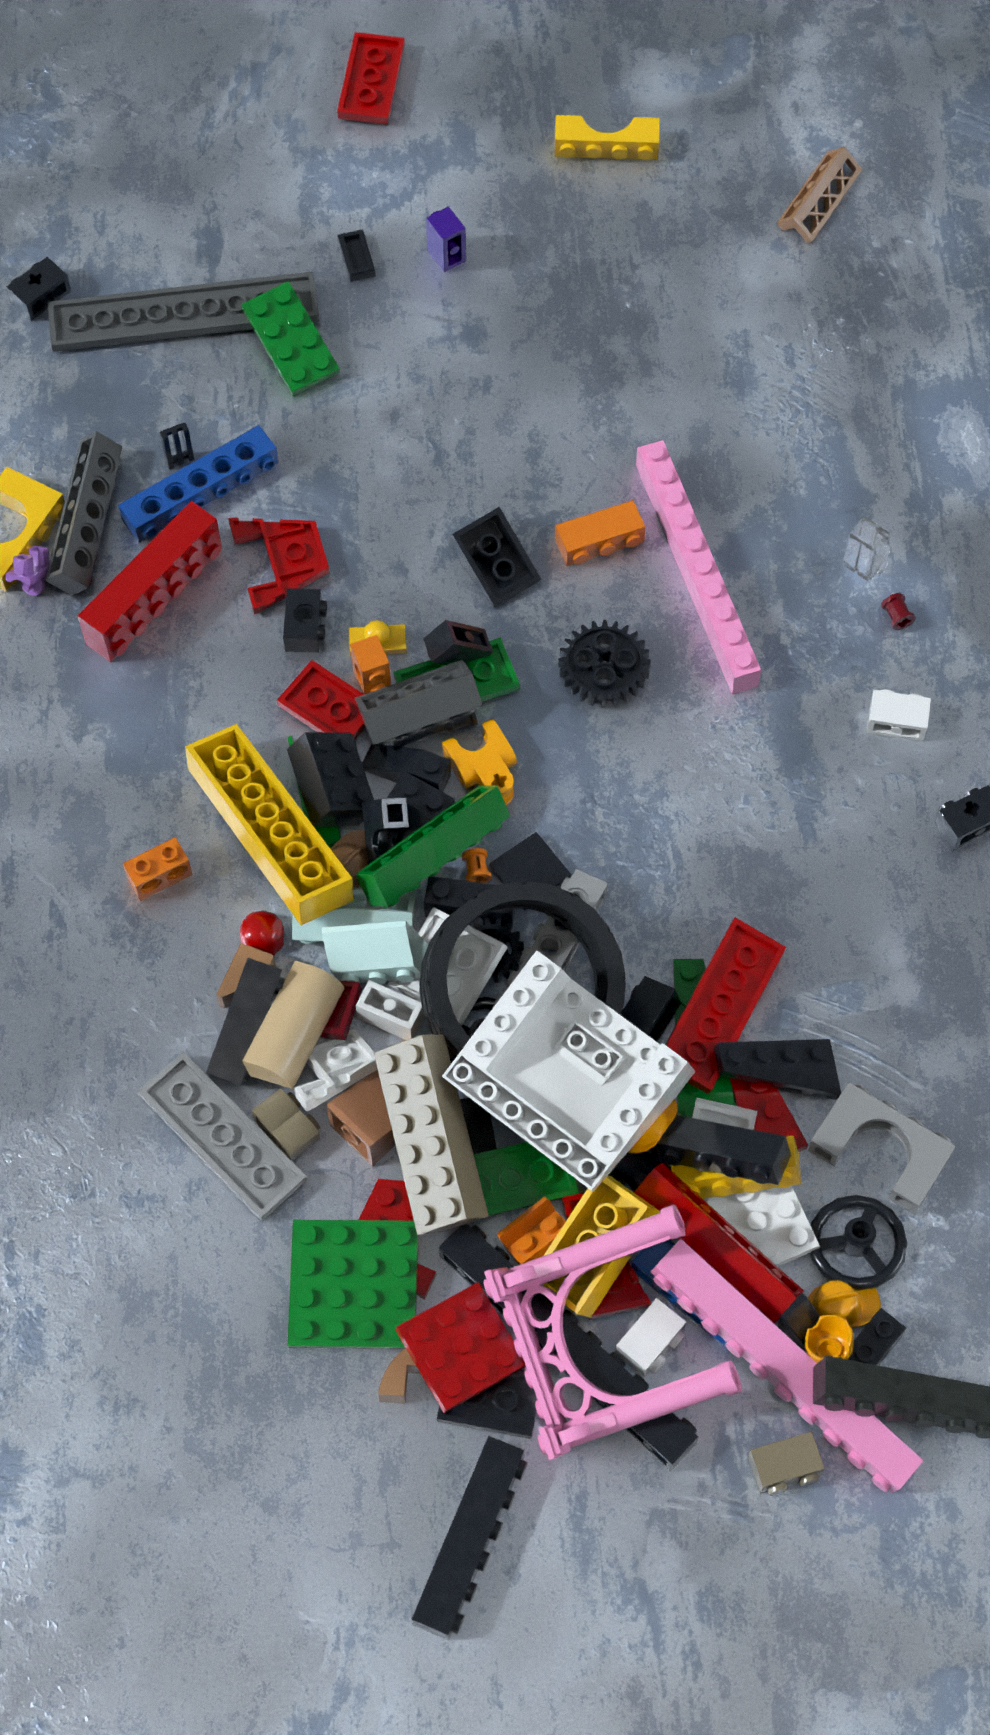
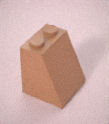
M378 1069L326 1105L330 1126L372 1167L396 1145Z

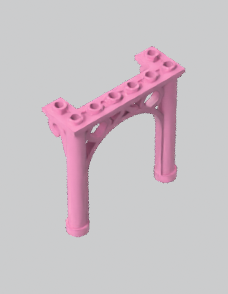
M675 1205L661 1209L659 1214L508 1269L504 1267L484 1272L486 1276L484 1287L488 1296L493 1298L495 1303L504 1301L506 1307L503 1309L504 1318L508 1326L513 1327L516 1339H514L515 1350L518 1356L524 1359L527 1368L525 1370L527 1384L531 1389L534 1388L538 1399L535 1402L537 1413L546 1422V1426L538 1428L540 1432L538 1443L543 1454L548 1455L549 1460L570 1452V1448L723 1394L730 1396L742 1391L738 1372L733 1362L729 1360L718 1364L716 1367L643 1393L628 1396L616 1395L592 1384L579 1371L567 1349L563 1332V1312L567 1296L575 1282L594 1267L667 1240L684 1236L686 1233L685 1226ZM568 1275L557 1294L549 1287L542 1286L544 1283ZM527 1290V1292L523 1296L522 1291ZM537 1293L544 1294L554 1304L551 1316L546 1321L536 1318L531 1306L532 1298ZM552 1325V1332H547V1343L541 1349L534 1327L546 1328ZM555 1349H556L558 1355L552 1354ZM546 1363L554 1364L561 1373L567 1371L570 1376H565L558 1380L554 1386ZM567 1383H573L584 1390L583 1404L579 1410H571L565 1404L562 1391ZM593 1397L615 1404L587 1414L591 1408ZM565 1417L571 1418L572 1420L566 1421Z

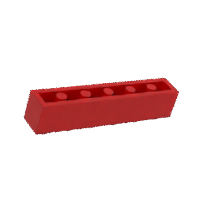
M661 1163L655 1167L634 1191L636 1195L658 1209L660 1213L661 1209L675 1205L682 1217L686 1232L684 1236L678 1239H682L772 1323L775 1324L784 1311L804 1292L799 1285L665 1164Z

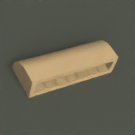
M294 961L282 989L279 990L242 1060L251 1077L291 1089L294 1088L345 989L338 979L316 966Z

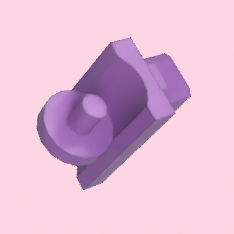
M33 546L29 549V555L19 554L13 557L14 569L6 573V581L20 580L23 591L31 596H37L45 589L44 578L46 577L50 562L49 549L47 547Z

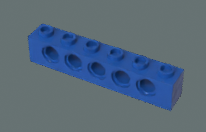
M258 425L119 504L121 519L138 543L145 539L153 538L191 501L203 509L206 504L217 498L224 497L229 491L239 485L247 484L258 474L271 470L279 463L277 447Z

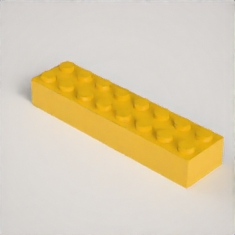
M237 724L185 746L188 770L300 925L306 924L354 901L352 877Z

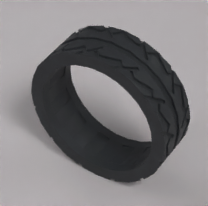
M521 881L497 885L473 896L443 921L430 940L421 963L419 993L423 1016L432 1035H444L451 1060L454 1061L471 1037L465 1033L456 1019L448 998L447 971L449 958L457 939L467 925L475 918L490 911L504 908H528L545 913L565 925L577 937L588 955L594 975V996L619 1015L621 1014L624 1006L626 986L622 953L609 926L593 907L578 896H574L571 892L551 884Z

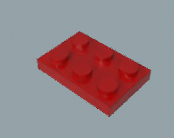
M313 660L308 663L276 700L277 706L316 732L352 733L355 740L365 728L355 701L356 697L364 694Z

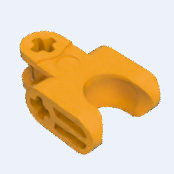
M489 719L482 723V735L486 744L477 751H469L462 748L454 738L442 742L443 755L445 758L450 759L451 769L465 789L475 784H478V786L498 785L505 804L511 803L514 798V778L508 768L517 764V758L494 719Z

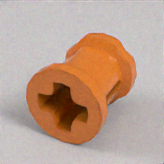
M471 848L462 853V861L466 863L467 869L466 881L487 883L492 879L491 872L487 870L486 858L488 854L486 849Z

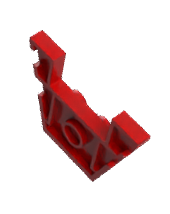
M228 518L235 545L264 539L274 574V582L248 588L254 615L285 599L287 588L302 589L330 573L316 521L280 519V522H264L263 519L253 518L252 521H239V518Z
M378 1178L358 1220L414 1221L405 1181ZM418 1264L417 1295L425 1300L437 1273L428 1267Z

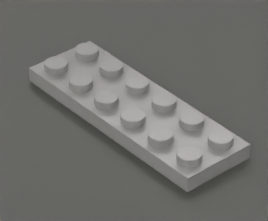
M184 1052L137 1091L151 1109L261 1221L308 1180L307 1176Z

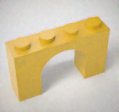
M6 467L0 475V504L23 515L27 519L24 530L16 538L0 543V589L7 592L12 584L18 581H6V573L14 569L13 557L19 554L29 555L31 547L40 546L42 542L48 540L51 529L57 521H60L65 502L62 493L9 467Z

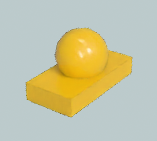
M381 620L370 621L365 627H349V646L351 643L377 635L386 655L407 654L405 624L387 625Z

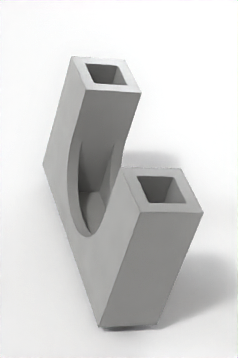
M848 1082L812 1138L808 1151L835 1167L851 1140L859 1133L870 1129H880L893 1134L905 1147L907 1166L894 1185L888 1199L916 1215L950 1160L956 1146L944 1134L933 1133L925 1128V1125L917 1118L911 1116L908 1118L898 1112V1109L888 1101L881 1102L871 1096L870 1091L865 1087Z

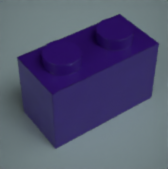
M448 206L426 217L427 251L442 271L446 272L466 262V228Z

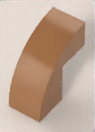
M406 1348L392 1360L382 1377L378 1393L380 1402L405 1404L408 1373L421 1374Z

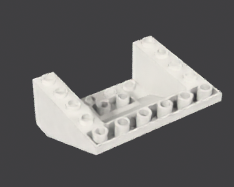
M536 950L442 1077L591 1191H594L676 1098L695 1070L685 1059L663 1043L660 1045L573 981L559 966Z

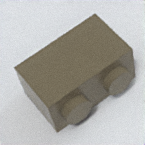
M812 1431L750 1449L748 1455L760 1494L769 1492L770 1496L787 1491V1486L795 1483H800L801 1487L814 1484L819 1481L818 1477L822 1476L825 1469Z

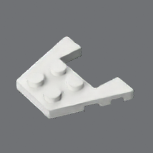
M355 1029L349 1030L346 1040L319 1037L307 1061L308 1066L319 1079L295 1087L296 1098L306 1111L312 1110L377 1070L375 1052Z

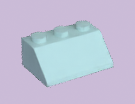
M407 921L322 928V937L330 972L338 980L359 983L370 980L377 984H385L391 980L412 982L414 979L420 978L421 963L428 943Z

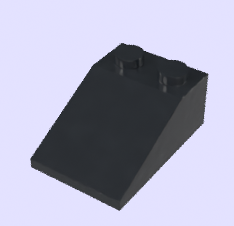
M500 507L446 538L462 566L493 608L542 580Z
M404 772L387 797L406 798L409 827L400 830L397 844L453 805L455 798Z

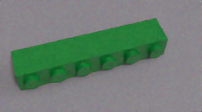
M498 785L476 787L356 873V877L369 905L383 906L384 908L394 906L400 901L399 897L406 892L419 888L421 881L438 874L442 870L441 867L447 862L460 858L462 851L479 844L482 841V837L487 833L501 828L502 822L511 815Z

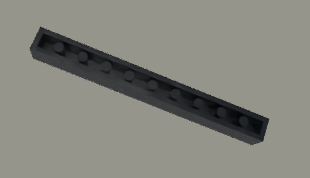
M469 1224L459 1226L438 1247L439 1256L471 1286L479 1282L492 1306L504 1316L503 1309L506 1308L504 1301L495 1303L494 1299L490 1298L485 1290L484 1280L486 1276L484 1272L504 1267L508 1269L513 1268L514 1266L509 1262L510 1257L501 1247L496 1246L494 1248L486 1241V1234L478 1226L473 1225L471 1227ZM527 1290L522 1291L523 1296L527 1292ZM537 1293L532 1298L531 1306L536 1318L546 1321L551 1316L554 1304L544 1294ZM567 1309L564 1310L563 1332L567 1349L579 1371L592 1384L616 1395L628 1396L648 1391L649 1385L640 1375H631L624 1368L626 1366L625 1362L616 1353L611 1352L609 1354L601 1347L602 1341L592 1331L589 1330L586 1333L577 1325L579 1321L575 1315ZM552 1325L546 1328L534 1327L541 1349L547 1343V1332H552ZM556 1349L554 1350V1352H553L552 1354L558 1355ZM593 1397V1400L602 1408L615 1405ZM673 1412L625 1429L670 1471L697 1444L699 1437L695 1434L697 1429L689 1420L684 1417L680 1420Z

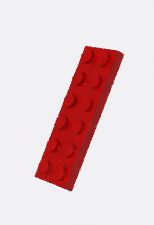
M736 917L731 921L665 1044L685 1059L695 1070L688 1083L706 1094L711 1092L719 1077L714 1046L718 1042L738 1041L786 949L784 945Z

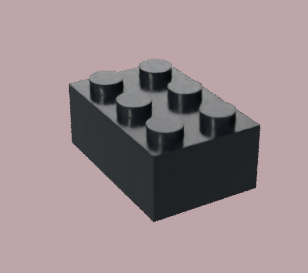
M305 732L287 748V752L311 824L314 827L359 826L364 822L362 802L372 801L374 798L352 733Z

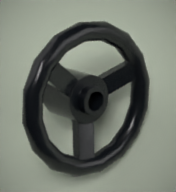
M861 1195L839 1197L823 1206L811 1222L810 1226L820 1245V1248L810 1252L811 1260L820 1273L830 1281L840 1280L846 1282L857 1291L878 1288L894 1278L905 1262L908 1243L904 1226L894 1211L877 1199ZM855 1207L864 1209L861 1217L854 1218L846 1224L843 1235L821 1238L822 1228L830 1216L842 1209ZM876 1214L887 1222L892 1229L895 1240L893 1257L887 1266L884 1265L872 1248L876 1238V1229L873 1225ZM844 1249L853 1257H862L875 1275L862 1278L843 1275L830 1266L822 1252Z

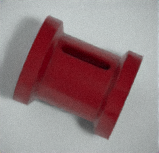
M901 593L892 594L881 603L882 609L888 612L892 620L891 626L893 630H902L910 626L916 619L914 613L908 610L905 604L906 598Z

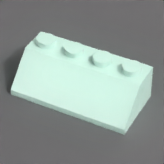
M353 888L354 901L306 924L300 925L292 914V940H300V942L305 944L323 941V927L407 921L414 929L417 891L406 892L399 897L400 901L397 904L384 908L383 906L369 905L363 889Z

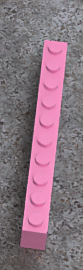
M664 441L637 447V470L731 694L759 687L761 668Z
M682 1239L671 1248L651 1271L655 1276L653 1280L661 1289L666 1292L670 1290L679 1298L677 1302L685 1311L690 1314L694 1312L703 1320L701 1322L702 1326L714 1336L718 1334L727 1342L725 1346L733 1355L738 1358L742 1356L751 1364L750 1370L762 1380L766 1378L775 1386L774 1392L786 1402L791 1401L800 1409L798 1411L799 1415L811 1425L815 1423L824 1431L823 1437L830 1444L844 1449L848 1453L847 1459L855 1467L861 1470L864 1468L873 1476L872 1482L884 1492L889 1491L891 1494L900 1490L924 1460L874 1415L863 1417L856 1415L854 1411H830L825 1409V1406L813 1404V1367L817 1363Z

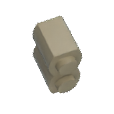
M280 1088L252 1110V1117L275 1145L293 1161L320 1140L318 1131L320 1125L311 1114L305 1116L299 1110L301 1104L292 1092L286 1094Z

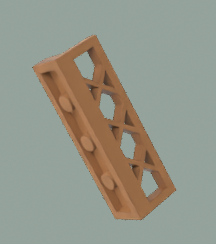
M845 146L828 151L776 223L782 231L795 228L807 243L814 240L863 170ZM844 162L852 170L848 177L843 176ZM832 180L837 182L836 194H831L830 182ZM819 198L824 199L825 210L823 213L818 212L817 201ZM806 216L811 217L812 228L810 231L802 223Z

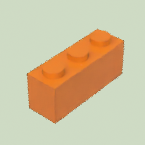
M634 500L555 525V541L566 566L579 565L598 556H608L616 550L636 547L641 542H644L646 527Z

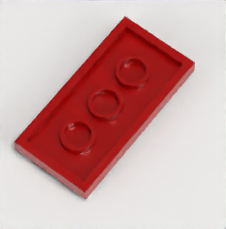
M354 33L337 109L338 119L379 124L389 123L405 48V38Z

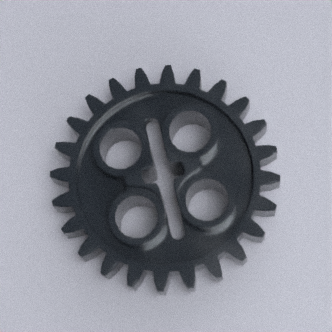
M603 620L601 627H598L596 622L592 621L591 629L582 624L581 634L573 630L571 632V639L565 638L564 640L565 648H560L561 658H558V667H560L559 676L564 678V687L571 686V695L580 692L581 702L587 697L591 698V706H594L597 700H601L603 707H606L607 700H611L613 705L617 706L618 698L620 697L627 703L628 693L637 696L638 687L644 688L645 679H649L650 670L648 669H650L651 660L648 659L649 649H644L645 640L637 641V631L629 635L628 625L623 627L622 630L618 629V621H615L612 627H608L606 620ZM600 644H608V645H610V646L604 648V647H601V646H599V645H600ZM581 661H587V662H589L590 664H588V665H581L579 662H581ZM628 662L630 665L624 666L619 663ZM601 679H607V680H609L610 682H608V683H601L599 680H601Z

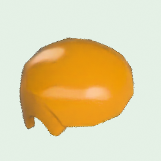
M838 1315L820 1316L817 1324L811 1329L808 1328L806 1332L805 1350L816 1363L825 1356L848 1360L853 1352V1329L847 1320Z

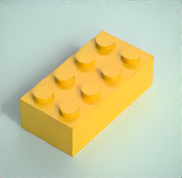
M607 1175L594 1191H591L589 1188L586 1190L544 1256L659 1214L660 1211ZM632 1254L599 1265L584 1273L571 1288L565 1305L576 1314L591 1318ZM568 1275L544 1283L542 1286L549 1287L557 1294Z

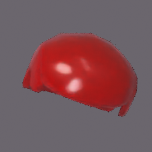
M264 910L256 911L243 919L239 933L242 944L275 955L282 949L284 945V926L275 913Z

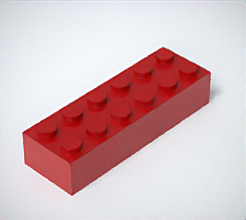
M191 501L78 615L85 644L109 662H112L116 656L122 655L126 651L128 644L135 637L142 635L147 625L164 612L166 605L173 598L179 597L184 587L201 574L203 567L210 560H215L219 556L222 544L217 519Z

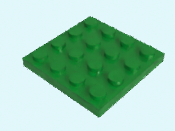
M293 1220L287 1346L290 1348L405 1349L395 1329L400 1324L416 1316L419 1235H417L414 1221Z

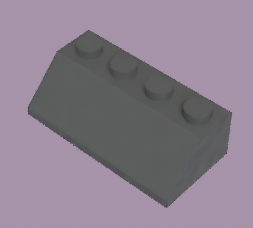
M463 660L355 698L373 745L377 743L379 745L391 743L397 736L405 733L406 735L416 734L422 730V727L430 724H444L449 721L450 717L458 714L461 716L474 713L477 710L476 708L483 706L473 674Z

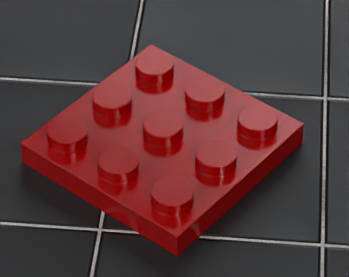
M479 1282L400 1324L395 1329L443 1413L526 1367L523 1357L520 1358L515 1350L514 1340Z

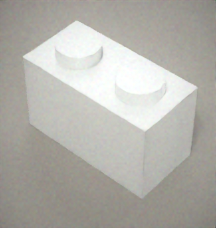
M888 689L873 690L866 733L924 742L928 728L931 698L923 697L920 694L906 695L895 693Z
M370 980L356 1004L357 1019L405 1040L415 1037L424 1020L421 1002Z
M656 1298L616 1345L615 1353L644 1378L650 1371L655 1374L666 1361L663 1355L670 1347L675 1350L685 1339L686 1321Z

